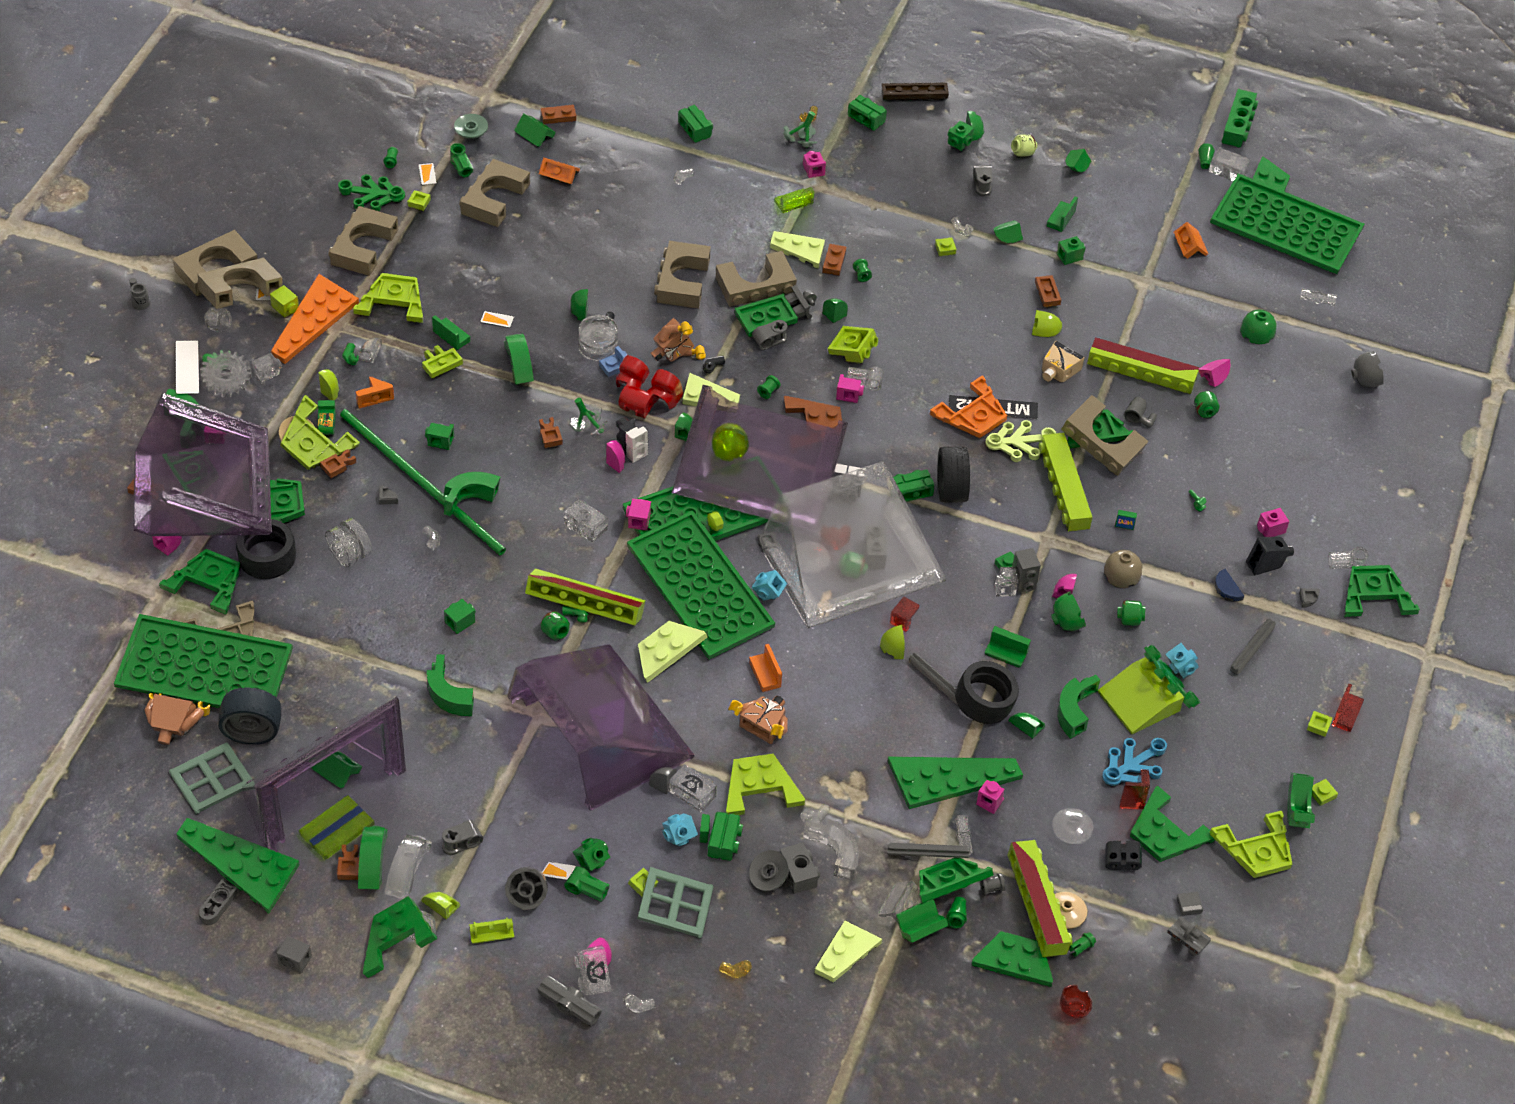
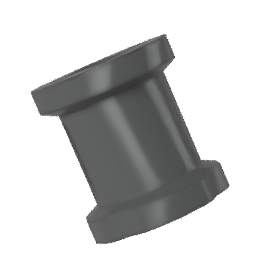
M997 873L996 876L979 881L983 895L997 890L1005 891L1002 873Z

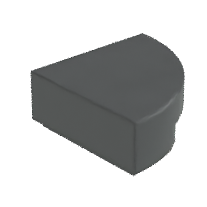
M379 486V504H398V496L395 492L386 486Z
M1300 589L1299 594L1302 608L1312 606L1317 601L1320 589Z

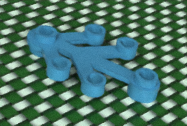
M1132 738L1125 739L1123 749L1125 750L1124 764L1120 767H1117L1121 751L1116 747L1110 748L1108 752L1110 763L1109 767L1103 771V781L1112 786L1125 782L1134 784L1138 789L1145 788L1147 778L1144 775L1132 776L1125 773L1129 771L1149 774L1152 779H1159L1162 775V768L1160 766L1140 764L1154 755H1163L1167 748L1166 741L1162 738H1154L1149 749L1133 758L1136 742Z

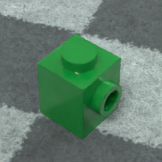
M1075 236L1059 241L1057 255L1064 265L1083 260L1086 248L1084 243Z
M461 599L456 603H452L449 608L444 610V620L458 634L475 623L476 611L470 603L468 604Z

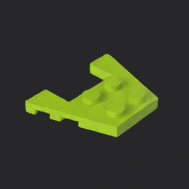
M381 273L370 287V291L366 295L364 294L361 302L353 308L354 314L370 316L373 303L409 307L406 315L407 321L423 323L417 277Z
M305 395L280 446L307 470H310L334 454L339 456L347 449L350 451L358 447L360 442L348 431L335 444L306 420L317 409L318 405Z
M774 754L733 760L726 808L728 815L745 814L742 796L782 790L787 808L805 805V798Z
M1282 810L1265 814L1264 821L1271 832L1268 834L1237 841L1228 824L1213 827L1209 832L1253 878L1288 870L1292 866Z

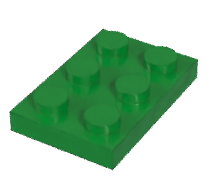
M784 294L734 309V313L748 337L752 336V332L757 327L772 323L775 320H783L787 323V326L798 323V317Z

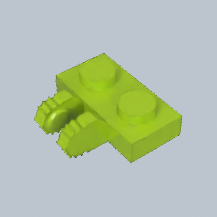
M437 345L434 347V352L437 356H434L429 350L424 351L427 360L422 362V367L431 378L463 364V358L454 348L444 352Z

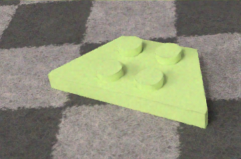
M668 621L638 644L646 682L651 681L707 638L706 633L702 630Z

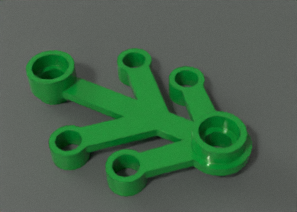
M363 175L361 177L362 184L370 188L352 186L350 180H341L338 183L339 192L342 195L346 196L351 193L366 194V196L354 199L355 209L359 206L364 207L365 203L380 196L383 198L370 203L371 210L380 211L382 205L391 201L400 202L405 198L404 190L399 186H393L388 178L384 176L378 179L377 185L370 175Z
M1154 645L1146 646L1144 648L1146 651L1144 655L1150 662H1154L1156 665L1155 674L1161 680L1166 677L1170 683L1167 685L1168 690L1173 695L1180 691L1185 697L1183 700L1184 704L1189 709L1191 707L1195 708L1200 703L1197 696L1191 690L1188 693L1185 692L1183 689L1185 687L1184 684L1171 673V668L1160 659L1162 655Z

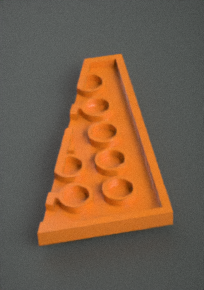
M318 274L272 348V356L286 364L353 309L356 304L358 305L359 298Z

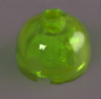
M725 423L717 427L713 432L711 439L712 449L718 458L724 461H734L738 457L742 458L748 451V435L743 427L738 424Z

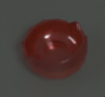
M1076 984L1067 985L1062 990L1060 1007L1066 1015L1080 1019L1086 1017L1091 1012L1093 1001L1088 996V991H1080Z

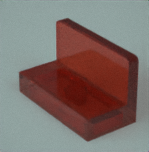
M1348 684L1332 723L1333 726L1348 732L1352 731L1364 702L1363 698L1350 694L1352 684Z
M1140 769L1137 783L1125 782L1119 803L1120 808L1144 809L1150 788L1149 770Z

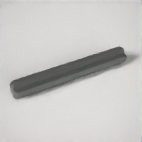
M1267 619L1231 665V672L1236 675L1240 674L1275 628V621Z
M918 653L910 655L909 662L957 704L955 699L956 688Z
M889 843L888 854L969 858L970 847Z

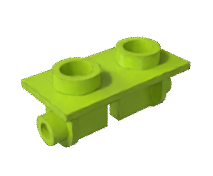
M508 917L503 920L482 923L473 922V924H469L472 944L514 938L513 921L508 919Z

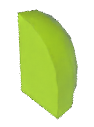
M1036 310L1032 335L1052 337L1060 333L1062 322L1057 316Z
M329 369L318 372L321 393L330 400H336L339 391L336 375Z
M902 625L887 630L882 635L880 641V648L883 653L887 652L889 655L894 656V659H904L905 642Z
M431 892L421 899L424 904L446 920L461 906L458 901L443 892Z

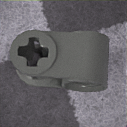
M991 165L974 166L973 178L977 194L981 196L990 195L993 179Z
M775 320L772 323L754 329L752 336L760 349L766 350L777 344L784 343L787 340V334L785 333L787 323L783 320Z
M468 820L443 831L442 840L444 842L442 849L448 855H455L469 848L477 847L484 838L473 820Z

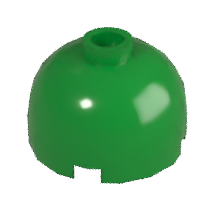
M1260 309L1253 310L1243 318L1240 332L1244 338L1246 336L1250 339L1249 342L1253 344H1267L1275 337L1277 323L1271 313Z
M1070 591L1055 600L1053 604L1054 613L1051 614L1055 625L1059 624L1066 631H1077L1086 627L1084 618L1081 619L1080 617L1081 610Z

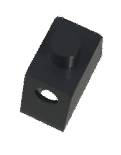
M1280 536L1258 537L1246 563L1254 576L1281 568L1287 557L1294 555V548L1292 545H1287Z

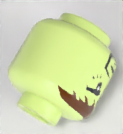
M1017 135L1011 143V149L1016 156H1032L1037 149V142L1032 135Z

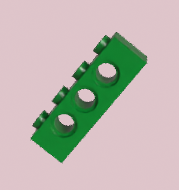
M1242 89L1237 90L1221 143L1241 148L1242 142H1246L1249 133L1246 131H1250L1251 121H1253L1255 115L1253 110H1256L1258 100H1256L1257 93Z

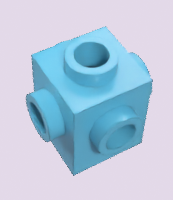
M776 570L757 575L752 588L765 601L779 597L787 583Z
M1182 643L1166 653L1171 663L1169 667L1175 675L1179 673L1183 679L1193 674L1199 668L1195 661L1198 659L1192 649L1188 651Z
M685 813L668 817V821L662 823L664 838L666 841L677 846L688 843V839L698 835L692 816Z

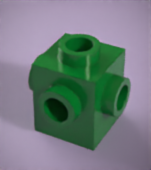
M959 121L954 127L949 129L947 144L962 151L971 144L974 127Z
M587 838L581 842L580 847L573 851L580 867L588 871L604 866L605 861L610 858L608 846L601 839Z

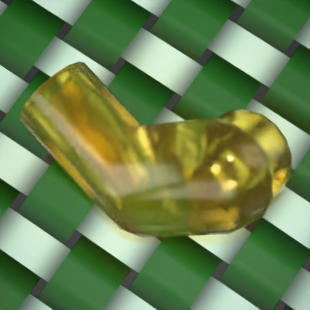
M811 106L809 112L812 111L815 113V116L813 118V121H815L817 118L818 108L816 106ZM804 112V115L800 114L801 122H805L808 115L806 112Z
M743 960L734 965L723 961L719 971L733 978H740L751 971L752 964L748 960Z

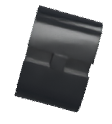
M1121 841L1107 842L1105 845L1106 868L1109 870H1121V867H1126V870L1141 869L1142 844L1138 841H1126V844H1121Z

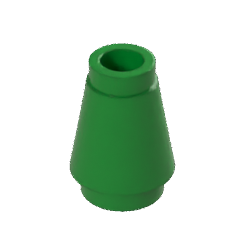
M1209 143L1202 144L1198 149L1202 169H1209L1211 167L1215 153L1213 145Z
M963 897L954 898L946 915L947 923L952 928H961L967 922L966 899Z

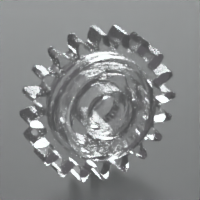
M220 350L219 356L213 353V358L207 356V362H202L203 367L200 368L203 386L208 387V392L214 390V395L221 392L222 397L225 396V393H228L231 397L233 391L239 394V389L245 391V385H250V379H252V369L249 366V361L244 360V355L238 357V352L231 355L230 350L227 351V354Z

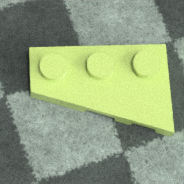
M774 231L770 248L778 252L783 251L788 256L794 255L799 258V261L804 263L806 261L813 264V267L819 268L825 240Z
M689 374L683 396V404L737 413L740 394L694 374Z
M844 921L816 966L815 973L835 982L851 969L852 965L859 959H863L874 947L877 948L882 944V939Z

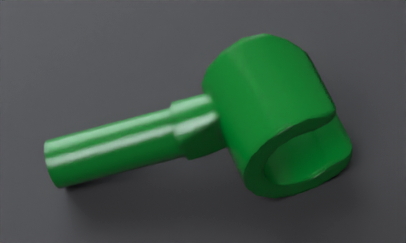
M1192 489L1189 490V494L1195 499L1194 508L1199 512L1205 509L1206 498H1200Z

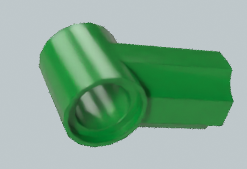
M461 143L452 144L450 147L451 164L455 166L459 176L463 178L469 177L474 172V169L466 155L465 146Z
M576 866L564 883V887L572 894L579 895L582 893L601 902L606 898L610 884L590 876L586 869Z

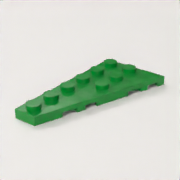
M888 757L887 760L909 810L979 791L986 780L990 782L995 781L1002 785L1023 778V773L1015 758Z
M186 818L176 833L177 838L194 853L197 852L201 855L205 862L213 865L223 877L239 890H243L248 894L250 899L260 904L268 914L300 865L297 859Z

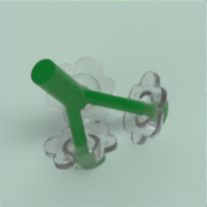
M581 398L575 399L580 415L579 419L571 418L569 426L576 431H586L591 424L596 427L590 433L591 435L603 433L606 429L604 425L608 421L606 420L600 425L597 423V420L601 419L602 408L593 403L589 407H585Z

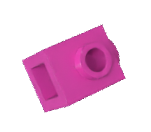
M632 498L631 506H627L626 509L628 528L647 531L651 515V501Z
M1277 508L1261 513L1257 527L1264 537H1275L1286 533L1289 520L1282 509Z

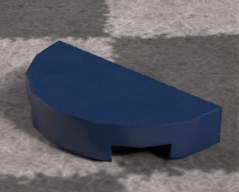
M1221 570L1215 580L1217 592L1223 598L1227 597L1234 599V601L1244 600L1243 593L1227 570Z

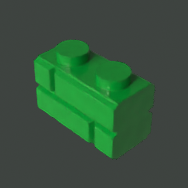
M862 95L856 97L848 105L847 115L873 131L886 121L887 110Z
M695 105L679 110L678 123L695 143L702 141V139L711 138L713 124L705 118L702 110H699Z
M928 469L922 471L915 470L904 475L897 474L891 479V491L895 496L897 504L933 496L935 486Z
M716 812L707 856L731 861L733 853H738L740 842L736 840L737 836L741 837L743 832V824H740L739 815Z

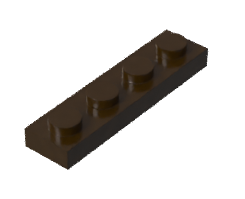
M947 82L882 83L881 85L883 99L949 98Z

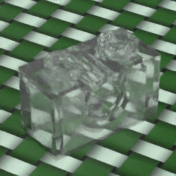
M577 499L564 511V524L567 528L579 533L582 538L594 543L608 530V517L581 499Z

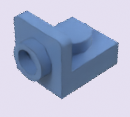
M617 346L615 347V354L600 360L599 366L608 377L620 372L619 366L624 357L627 356V353Z

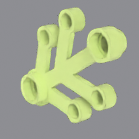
M1024 420L1011 437L1004 438L1006 434H1012L1014 430L1013 423L1005 422L1003 428L998 433H991L986 438L985 444L991 450L1000 449L1011 455V460L1014 462L1021 461L1022 452L1008 446L1011 444L1027 452L1031 460H1037L1040 457V450L1026 443L1041 442L1043 435L1054 434L1056 431L1052 428H1044L1041 434L1022 436L1024 433L1030 432L1032 427L1030 421Z

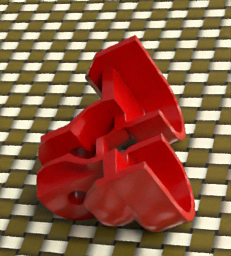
M627 355L619 366L620 372L616 377V386L621 387L623 383L626 384L619 397V408L626 412L633 410L637 417L640 416L645 419L659 398L668 404L670 410L676 407L683 395L680 380L666 370L658 369L651 380L652 386L645 391L641 389V386L650 372L644 362L636 357Z

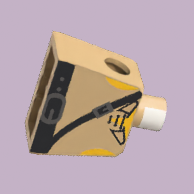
M1055 341L1043 360V378L1046 381H1051L1053 378L1059 382L1066 381L1082 370L1084 356Z

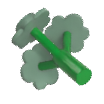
M810 111L805 122H801L792 131L785 125L783 127L784 137L788 141L795 142L793 134L797 132L800 139H805V141L800 140L798 143H802V146L806 148L812 147V144L817 143V141H809L816 132L811 124L815 113Z

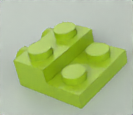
M843 326L828 347V352L832 355L845 356L846 361L862 363L865 358L868 359L870 357L871 349L877 347L878 337L875 330L871 328Z

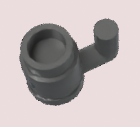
M131 278L129 282L132 306L137 310L146 309L150 305L148 291L144 284L137 283L136 278Z
M1135 397L1124 412V417L1127 421L1135 424L1140 422L1147 427L1153 426L1157 415L1151 413L1149 418L1143 416L1146 411L1147 402L1141 397Z

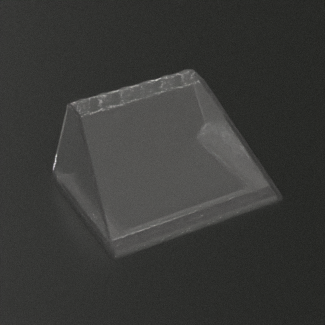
M883 461L779 495L759 540V546L761 550L763 548V553L772 569L776 570L786 581L787 585L784 589L807 629L946 581V577L900 489Z

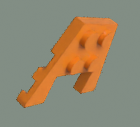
M983 375L970 383V389L979 395V398L956 413L941 402L930 409V415L978 438L983 437L1005 422L1007 414L998 399H995L992 394L993 391L986 384V379Z

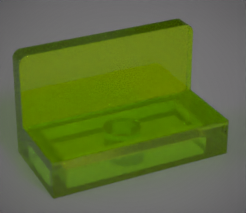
M812 187L803 188L775 197L774 202L782 213H786L813 204L814 190Z

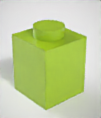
M284 285L270 293L271 306L284 318L295 313L299 307L298 297Z

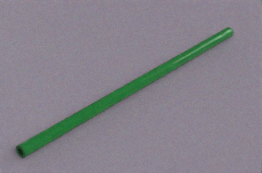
M347 409L342 410L340 416L442 505L444 494ZM456 506L452 514L498 555H503L506 548Z

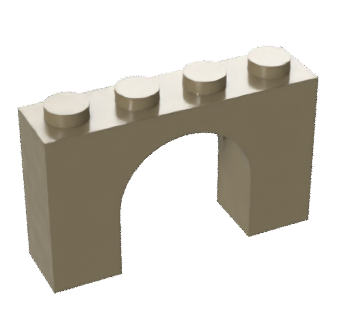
M493 159L490 164L486 165L483 173L478 175L476 182L473 186L469 187L466 195L460 199L461 214L499 227L506 217V204L488 198L484 194L491 189L503 188L523 195L530 185V172Z
M359 206L356 212L352 213L349 223L345 224L341 235H338L334 246L329 249L328 256L330 257L331 265L370 276L377 265L376 252L358 247L353 242L362 236H376L392 241L399 230L398 217Z
M233 230L173 258V264L178 276L196 296H199L202 293L198 290L197 274L206 272L202 268L205 263L213 259H227L234 264L256 260L257 254Z
M669 241L668 248H664L663 258L665 260H661L660 270L662 272L658 273L657 282L659 285L656 284L654 295H657V303L699 308L702 297V283L682 281L672 274L677 270L685 268L708 271L711 246Z
M783 251L766 254L765 268L770 278L759 283L748 282L742 279L733 262L716 265L715 278L729 307L793 292L791 287L796 285L797 279Z
M264 258L197 274L198 290L216 309L233 305L231 285L241 283L254 285L266 297L283 286L282 276Z
M1091 395L1066 420L1061 430L1088 451L1096 460L1106 466L1109 471L1119 476L1143 451L1149 441L1135 430L1119 444H1108L1100 440L1095 435L1092 424L1099 418L1106 406Z

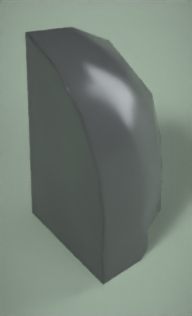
M663 767L655 770L649 778V786L667 794L677 780V769Z

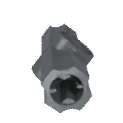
M550 976L545 977L538 988V993L555 1003L560 1012L567 1016L572 1014L589 1026L595 1025L602 1013V1009L586 1000L578 989L572 986L567 988Z

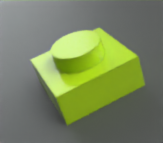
M414 190L407 201L408 207L424 211L431 200L430 194Z
M952 237L935 239V246L939 256L956 254L957 249Z
M1313 711L1307 730L1326 737L1333 718Z
M1327 779L1314 784L1312 788V796L1320 806L1336 799L1338 796L1337 791Z
M642 868L628 882L641 897L643 896L648 871L645 868ZM655 881L654 888L657 886L659 881Z

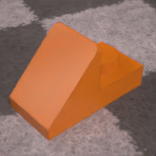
M369 377L370 388L355 391L359 409L394 400L393 385L373 377Z

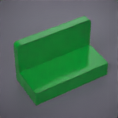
M523 113L514 129L516 133L538 147L541 146L546 136L553 138L556 134L554 130Z
M1075 196L1070 204L1060 201L1048 219L1046 226L1063 232L1076 212L1078 197Z
M436 315L432 317L433 332L456 350H459L471 341L470 336L449 319L444 318L441 320Z
M994 626L985 655L1021 668L1029 652L1031 639Z
M333 746L321 747L311 766L314 771L339 788H344L350 775L359 774L363 767Z
M933 899L896 915L902 937L912 943L948 926L946 918L938 914Z

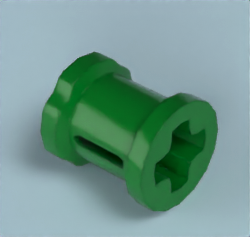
M858 259L853 263L852 267L857 272L858 281L865 282L872 278V272L868 269L866 259Z
M769 375L766 381L757 387L758 394L765 399H769L771 393L780 388V381L775 376Z

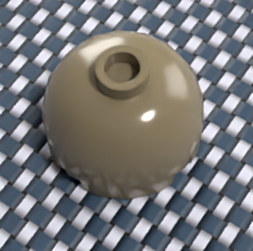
M1117 550L1107 558L1103 573L1108 578L1110 584L1119 588H1128L1129 585H1137L1141 580L1143 565L1140 558L1132 551Z

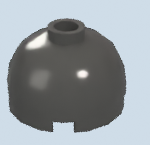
M1375 351L1361 354L1354 362V369H1351L1353 379H1357L1358 383L1363 387H1378L1384 382L1383 370L1379 369L1378 366L1381 362Z
M530 866L520 867L513 871L505 885V893L509 902L522 910L534 909L539 906L546 898L548 891L547 880L544 874L537 868Z

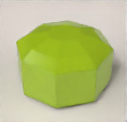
M718 512L708 514L707 522L713 531L722 529L723 520Z

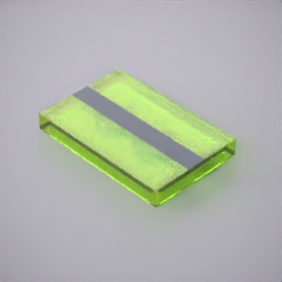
M347 795L299 829V834L326 860L342 849V845H347L363 833L364 827L374 826L375 823Z

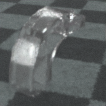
M831 819L828 820L827 825L821 824L818 821L806 820L803 838L830 846L837 855L833 876L854 881L858 866L859 849L851 832L840 823Z
M407 834L404 837L393 859L384 894L404 899L411 893L418 864L422 857L431 849L432 841H428L425 837L418 835L412 836Z

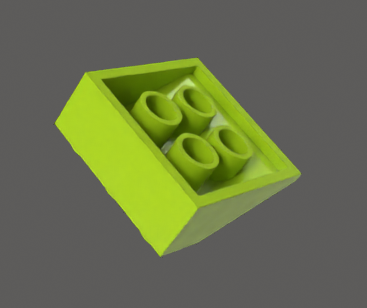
M1146 657L1132 663L1098 690L1100 696L1131 734L1180 712L1184 696L1180 692L1173 695L1168 690L1167 685L1170 684L1168 679L1164 677L1161 680L1154 672L1157 668L1156 665Z

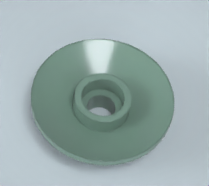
M465 114L457 118L454 123V129L462 137L477 138L486 133L488 122L480 115Z

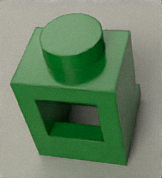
M431 423L430 427H427L425 430L428 446L445 450L450 449L455 437L454 424L445 426Z

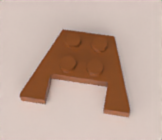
M784 396L785 413H804L807 437H789L790 455L797 454V451L805 449V451L810 450L812 446L819 444L823 446L844 439L840 407Z

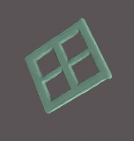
M228 742L169 770L171 777L195 814H199L201 811L255 785ZM225 754L231 765L213 773L207 761ZM199 766L206 778L188 786L181 774ZM235 770L242 782L225 790L217 778ZM210 783L216 795L198 802L192 791Z
M650 867L637 919L700 939L703 935L714 886ZM656 878L675 884L672 898L653 893ZM684 887L703 892L700 906L681 901ZM651 898L671 904L668 918L648 913ZM679 907L699 912L696 927L676 921Z

